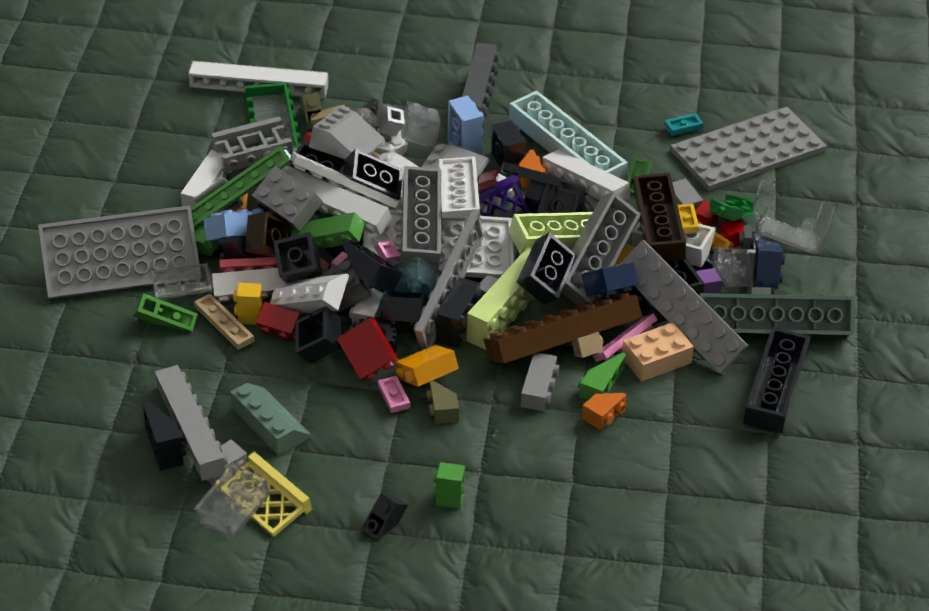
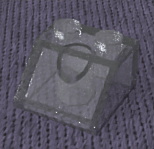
M407 101L402 109L404 111V126L400 130L402 139L434 148L440 126L439 112L433 108H427L418 103Z
M714 247L713 267L726 287H753L756 250Z

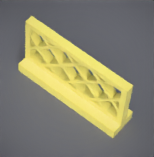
M253 452L248 456L249 462L219 485L218 488L219 491L263 529L275 537L303 512L307 515L312 510L311 502L307 495L258 454ZM248 470L254 472V478H243V475ZM253 483V490L242 491V484ZM257 483H267L268 489L257 490ZM231 484H239L238 491H229L227 488ZM280 494L282 496L281 501L270 502L271 495ZM256 495H267V502H256ZM241 496H252V503H242ZM284 506H294L296 510L292 513H284ZM266 507V514H255V508ZM270 507H281L280 514H269ZM280 519V523L276 527L272 528L268 525L269 520Z

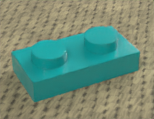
M696 113L668 119L664 122V126L671 136L703 129L704 124Z

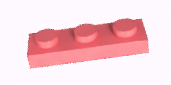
M276 257L220 260V273L278 267Z

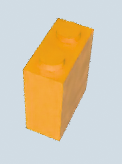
M433 345L395 362L398 378L418 387L459 369L454 350L438 345Z

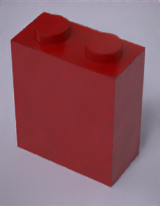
M373 318L367 319L337 338L361 380L367 379L370 381L378 376L377 372L382 369L386 371L395 365L394 362L398 360L382 330Z

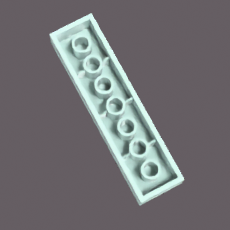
M538 91L510 103L509 120H512L517 127L549 153L559 149L620 179H626L628 162Z

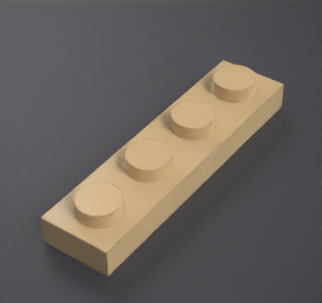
M211 294L194 301V307L238 350L254 342V336Z

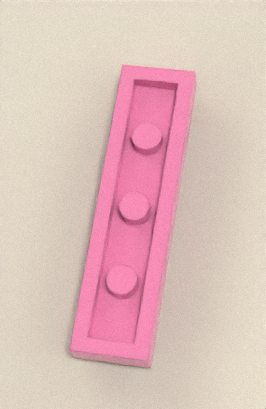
M654 313L640 318L603 347V351L593 354L594 360L596 362L601 360L607 361L615 357L614 353L616 351H622L623 340L650 330L652 324L657 321Z

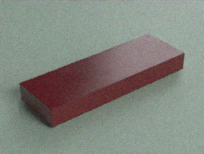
M497 169L479 175L478 186L480 190L498 184L499 174Z

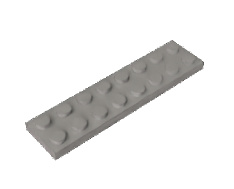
M471 211L469 217L465 219L462 232H459L457 242L451 248L450 257L444 263L441 276H438L436 286L430 292L429 301L422 309L421 318L414 326V332L416 333L421 351L433 346L436 340L437 312L458 278H465L485 236L480 215L477 211Z
M641 240L621 262V264L634 262L639 283L634 286L670 323L674 322L694 348L720 374H723L748 345L646 241Z

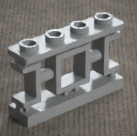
M280 116L211 133L212 144L216 153L226 151V154L220 155L225 172L249 167L280 145L290 155L293 153L292 140L290 138L280 139V137L285 136ZM260 142L261 144L247 149L245 147L246 145Z

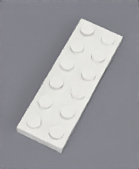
M295 152L290 157L295 168L305 172L308 169L313 176L320 179L324 176L329 183L338 187L342 184L347 191L354 194L360 192V195L371 201L374 199L378 200L377 202L380 205L388 207V209L390 207L396 208L399 201L352 181L338 171Z
M475 156L439 159L442 218L469 217L471 211H477L480 215Z

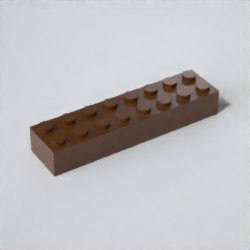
M618 292L609 295L610 298L607 299L603 297L594 299L592 304L582 303L576 305V309L560 310L558 311L559 315L553 316L549 314L542 316L540 321L530 320L524 322L525 326L518 327L516 325L506 328V332L496 331L490 333V337L483 339L489 361L507 363L576 340L577 338L642 318L637 295H629V292L622 294Z

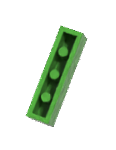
M353 212L308 221L301 231L293 227L290 237L311 232L316 238L319 250L342 245L343 239L354 243L359 242L365 223Z

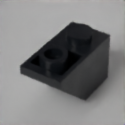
M380 493L361 530L373 539L380 540L400 522L408 505L393 494Z

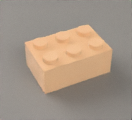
M674 322L623 340L622 352L626 353V363L641 382L692 363L694 346Z

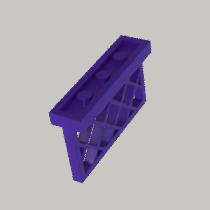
M512 175L498 181L496 186L478 190L479 205L480 202L488 205L486 212L480 210L481 215L488 216L491 207L510 211L504 208L505 201L513 204L510 212L515 213L516 206H519L524 214H531L516 184L519 181L517 176ZM509 189H513L515 199L507 197ZM494 196L502 198L500 206L493 203Z

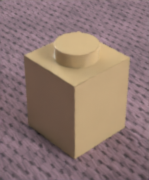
M599 332L571 341L575 357L583 358L603 351V338Z

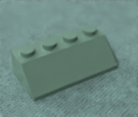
M246 383L231 391L232 409L278 456L311 438V434L265 388Z

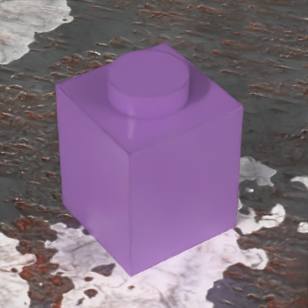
M716 268L696 271L705 283L703 293L720 294L724 281Z

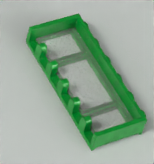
M275 83L245 86L250 124L280 116L284 129H287L284 130L285 136L280 137V139L290 138L293 142V148L298 149L301 145L293 100H291V89H287V84ZM258 142V143H254L253 145H254V146H258V145H261V144H260V142Z

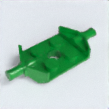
M726 194L725 201L722 202L711 198L709 208L713 214L735 221L757 215L759 205L753 203V200L750 198L744 199Z

